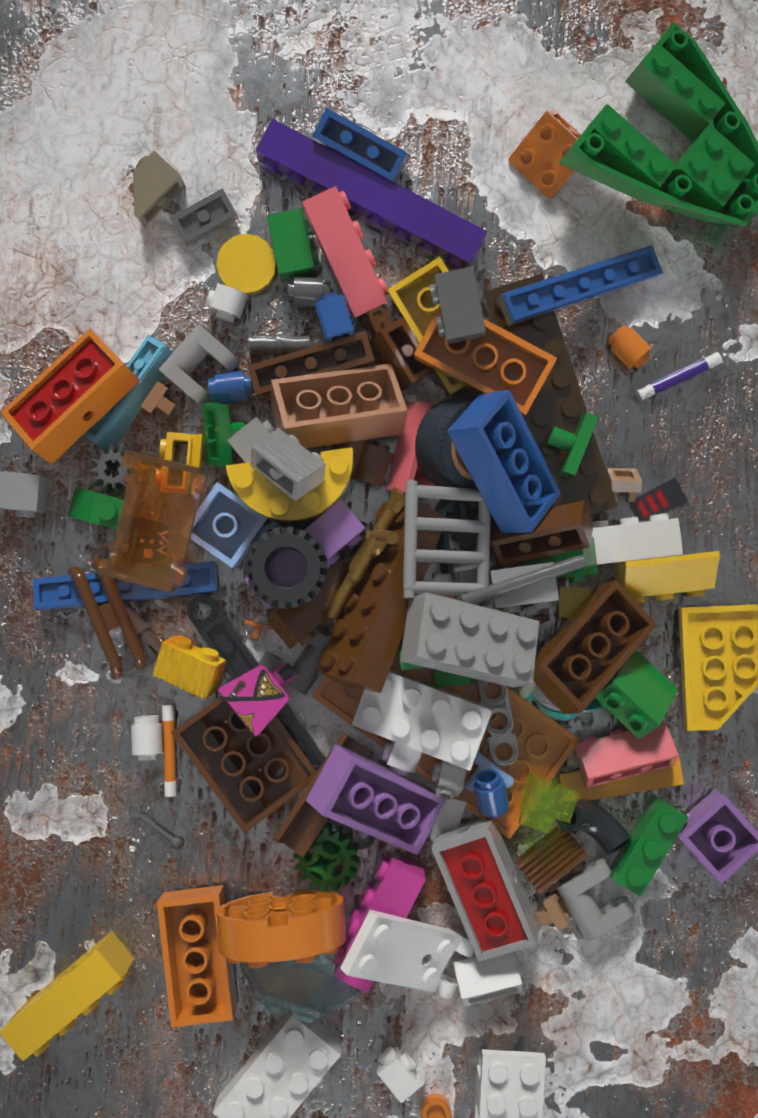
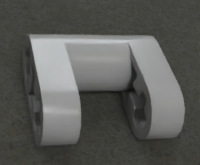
M198 324L158 370L202 407V403H205L210 398V395L189 375L207 355L212 357L228 372H233L241 361Z
M602 856L585 863L576 873H569L560 879L562 883L556 889L587 941L601 937L629 920L636 912L627 896L618 897L598 908L588 889L605 880L612 873L607 861Z

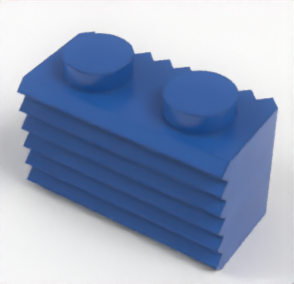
M329 293L320 297V301L315 303L325 343L354 335L355 329L346 297L337 293Z

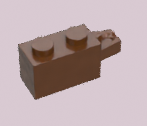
M382 305L364 316L372 336L369 340L370 347L381 365L392 364L401 393L421 382L435 371V369L415 359L414 353L419 342L404 317L395 322Z

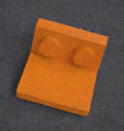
M547 110L511 154L508 161L548 199H552L576 172L558 163L581 134L557 111Z

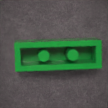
M653 794L630 832L632 839L619 850L610 866L612 870L611 878L641 897L689 817Z

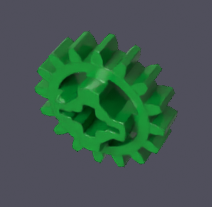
M328 823L312 847L313 853L310 855L308 853L306 858L294 852L293 858L300 860L295 865V870L304 871L300 879L302 881L307 878L311 879V888H314L318 883L321 884L322 892H325L329 885H331L334 891H338L341 884L347 886L351 881V877L354 878L358 869L356 866L359 864L361 857L354 854L359 849V846L349 843L353 837L352 834L346 837L342 835L343 827L340 826L337 831H333L332 824ZM345 860V867L340 872L341 862Z

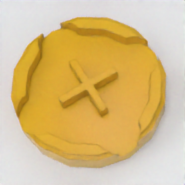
M250 234L234 236L225 242L218 253L216 263L219 277L225 286L237 289L248 296L261 293L268 288L273 281L277 269L274 251L267 241L257 235Z

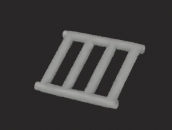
M406 481L403 597L405 599H411L415 597V594L425 592L435 595H463L489 586L491 512L478 489L418 485V481ZM418 498L478 502V520L418 517ZM417 530L478 533L477 552L417 549ZM416 562L477 564V583L416 581Z

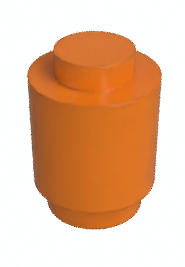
M625 324L607 340L611 346L610 350L629 369L635 366L639 370L652 357L649 354L652 347L633 328L629 329Z

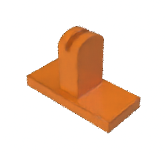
M246 619L244 624L254 626L252 640L255 639V641L259 639L261 628L272 629L269 624Z

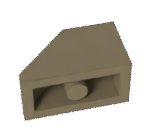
M155 151L149 156L142 157L133 172L134 215L144 228L185 187L181 175Z

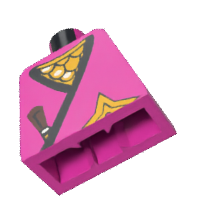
M285 662L272 673L261 664L220 687L217 691L256 737L290 699L283 687L296 676Z

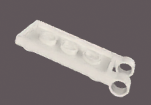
M370 910L340 969L347 976L435 992L443 998L451 999L458 986V982L443 973V970L454 951L469 958H472L475 952L465 932L454 931Z

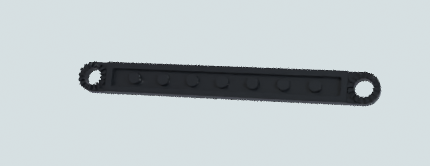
M199 595L189 602L187 606L188 618L208 647L216 650L219 653V657L227 660L224 669L232 680L259 666L256 657L212 597ZM201 601L207 602L211 607L210 615L206 619L198 618L194 611L195 606ZM286 703L276 716L317 772L326 756L290 705ZM332 820L337 829L340 826L343 827L342 835L344 837L352 834L354 828ZM369 835L364 841H357L352 837L349 843L351 845H358L359 849L364 850L374 843L375 837Z

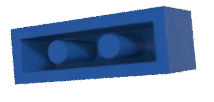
M325 108L312 136L396 183L410 157V154L328 108Z

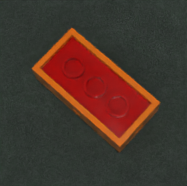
M89 328L0 413L30 449L52 465L134 388L140 380L108 345Z

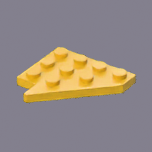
M758 604L678 608L684 730H718L758 687Z

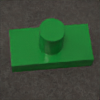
M215 402L202 403L207 464L219 467L233 465L232 446L227 440L241 430L245 424L243 422L230 423L229 407L227 404Z
M586 412L581 417L575 434L555 426L553 427L547 444L567 451L559 475L569 479L576 476L598 416Z

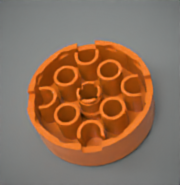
M296 889L292 890L290 895L281 897L274 896V891L242 897L218 908L219 952L223 957L227 958L228 963L232 964L248 962L250 968H260L267 966L268 962L295 960L296 963H310L315 961V955L337 953L338 947L347 939L343 896L326 890L322 892V890Z

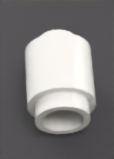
M158 715L134 717V724L131 725L132 755H138V760L140 761L157 759V754L163 753L162 723H159Z

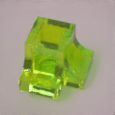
M529 772L519 801L521 803V812L518 822L522 825L550 833L554 819L570 823L579 792L565 787L557 781Z

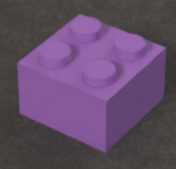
M715 789L686 814L689 818L677 836L679 841L720 884L727 880L758 851V831L724 794Z

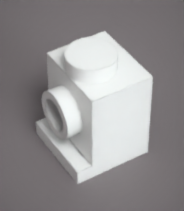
M391 1046L385 1049L379 1056L377 1075L400 1103H403L425 1084L424 1070L421 1066L417 1068L408 1053L402 1054L397 1047L393 1048Z

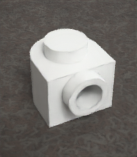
M217 283L215 291L210 290L208 294L206 308L212 309L216 313V318L233 323L234 319H241L248 295L237 289Z
M392 741L391 743H385L380 759L386 761L387 765L391 766V771L407 776L408 772L415 773L422 752Z

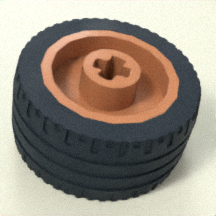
M452 398L440 401L432 406L424 414L423 419H421L417 429L415 454L423 475L434 485L478 489L447 432L475 400L473 398Z

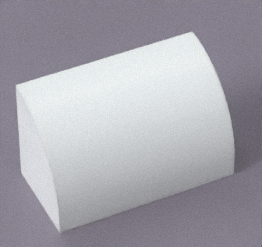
M514 952L478 962L476 956L453 962L464 1007L523 992Z

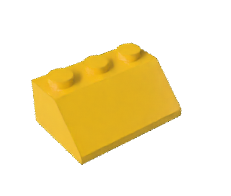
M719 551L613 563L614 580H617L637 603L645 602L644 596L656 595V601L675 599L674 593L686 592V597L705 596L706 589H715L720 553Z

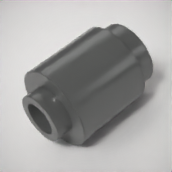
M294 276V282H288V300L294 301V307L316 308L315 303L320 301V297L331 293V280H323V277Z

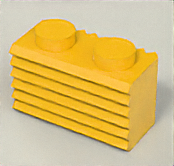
M176 635L163 641L152 674L153 677H158V679H163L164 682L174 684L175 687L184 689L185 692H190V694H195L196 697H201V699H207L217 692L227 660L219 657V653L214 649L207 647L199 648L192 645L191 639L185 636Z

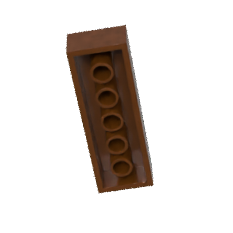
M418 502V517L446 519L426 505ZM382 503L381 508L378 510L374 527L384 512L387 503ZM405 505L396 514L388 528V531H394L398 534L399 539L397 543L386 544L380 555L374 557L360 583L355 585L343 606L337 621L332 627V635L327 648L321 655L317 673L344 686L381 693L405 631L409 599L403 597ZM417 530V549L435 550L442 531ZM416 562V581L423 582L430 563Z

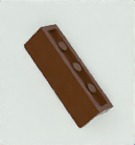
M344 732L336 742L337 745L369 760L374 754L373 751ZM332 750L273 838L274 841L285 844L303 858H306L330 821V818L321 815L306 802V799Z

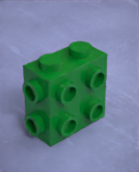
M635 650L595 698L640 739L660 726L678 689L645 657Z

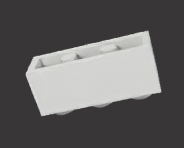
M668 513L651 515L650 521L640 523L638 517L620 519V525L609 526L608 520L593 522L592 537H594L597 565L683 555L679 518L669 519Z

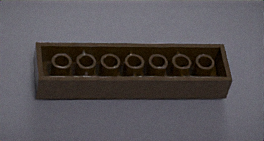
M543 273L484 291L481 303L486 319L489 322L557 358L524 418L561 492L551 507L584 500L589 515L618 507L594 432H592L576 476L571 479L559 475L567 451L547 444L554 426L575 434L581 417L587 412L555 311L508 327L497 299L502 293L545 280Z

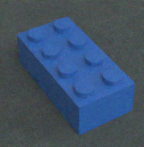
M510 390L479 394L447 432L501 533L532 532L561 492Z

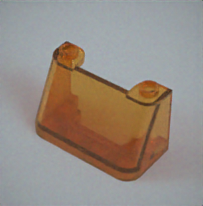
M125 450L121 466L128 467L130 475H124L123 481L128 483L115 542H110L108 549L114 551L110 553L109 559L102 558L100 560L98 574L173 592L178 586L184 585L187 577V568H184L200 494H204L206 491L208 476L204 475L203 468L140 451Z

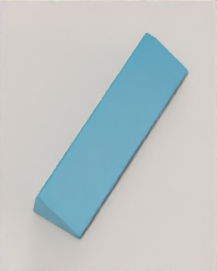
M148 335L126 365L139 378L140 382L98 420L84 436L109 452L110 444L116 445L141 411V404L157 381L161 382L165 377L158 369L173 351Z

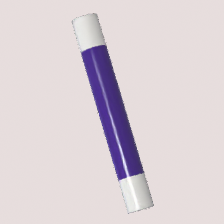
M716 352L636 390V395L640 401L721 364L722 357Z

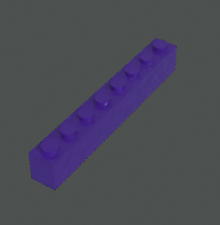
M274 119L271 120L255 150L260 166L266 171L273 174L277 171L285 175L291 184L297 187L304 185L313 190L314 195L336 186L339 192H345L351 208L347 210L348 214L355 215L357 213L365 217L366 222L377 229L386 228L393 232L392 235L399 241L404 243L410 241L418 245L421 252L431 257L437 255L446 260L445 263L455 270L471 267L485 241L486 230Z

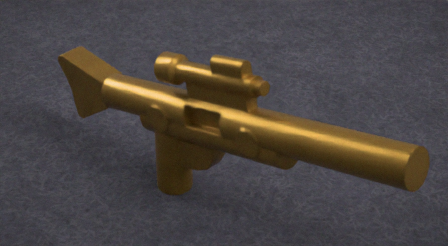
M397 487L392 489L386 508L372 532L366 531L361 545L349 561L348 569L350 571L325 612V615L333 620H336L355 585L360 583L374 557L380 555L386 544H395L399 539L396 532L388 531L396 514L405 505L403 491Z

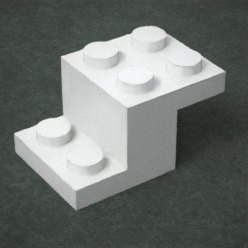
M482 1049L481 1066L477 1065L474 1118H543L545 1054Z

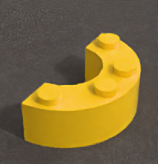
M353 448L321 452V457L326 464L324 481L297 501H294L292 497L289 498L288 494H284L283 490H280L278 486L275 487L264 475L261 476L260 472H257L255 468L252 469L250 462L226 465V470L238 496L253 510L269 519L280 522H303L324 514L342 498L352 477L354 464Z

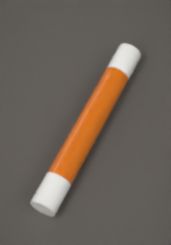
M174 704L162 705L165 797L177 796L175 737L171 733L175 730Z

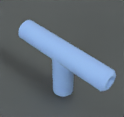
M479 750L477 751L474 763L479 767L465 783V787L469 791L475 792L473 787L475 776L483 770L493 769L498 771L500 776L503 777L505 787L510 788L515 781L514 778Z

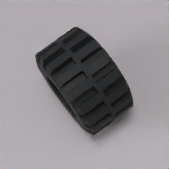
M279 527L269 533L265 532L258 541L252 544V550L246 557L248 564L245 567V574H248L249 581L247 582L250 588H253L255 591L254 594L259 599L264 600L266 604L285 609L303 606L315 599L324 588L329 570L327 556L320 543L307 532L295 529L294 527ZM283 549H292L299 552L306 562L305 577L299 584L293 587L279 586L272 580L269 574L271 558L275 553Z

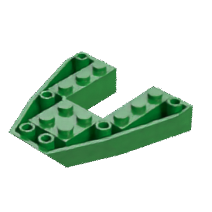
M673 22L625 82L692 141L674 163L610 105L606 104L558 164L652 206L704 222L747 226L758 211V142L747 120L697 42Z

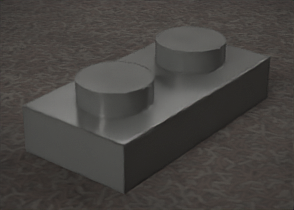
M222 188L170 218L184 244L188 247L238 219V215Z

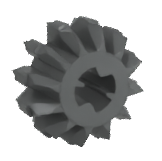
M110 444L109 453L103 448L98 449L101 458H91V462L96 464L97 468L89 469V474L97 476L93 481V485L97 487L103 485L102 492L105 494H109L113 489L114 495L121 496L122 486L126 491L131 492L133 488L129 482L132 480L139 483L140 478L135 476L134 472L142 470L141 465L133 464L138 459L137 454H129V448L124 445L118 451L117 445ZM114 464L120 466L118 468V476L111 474L114 471L112 468Z

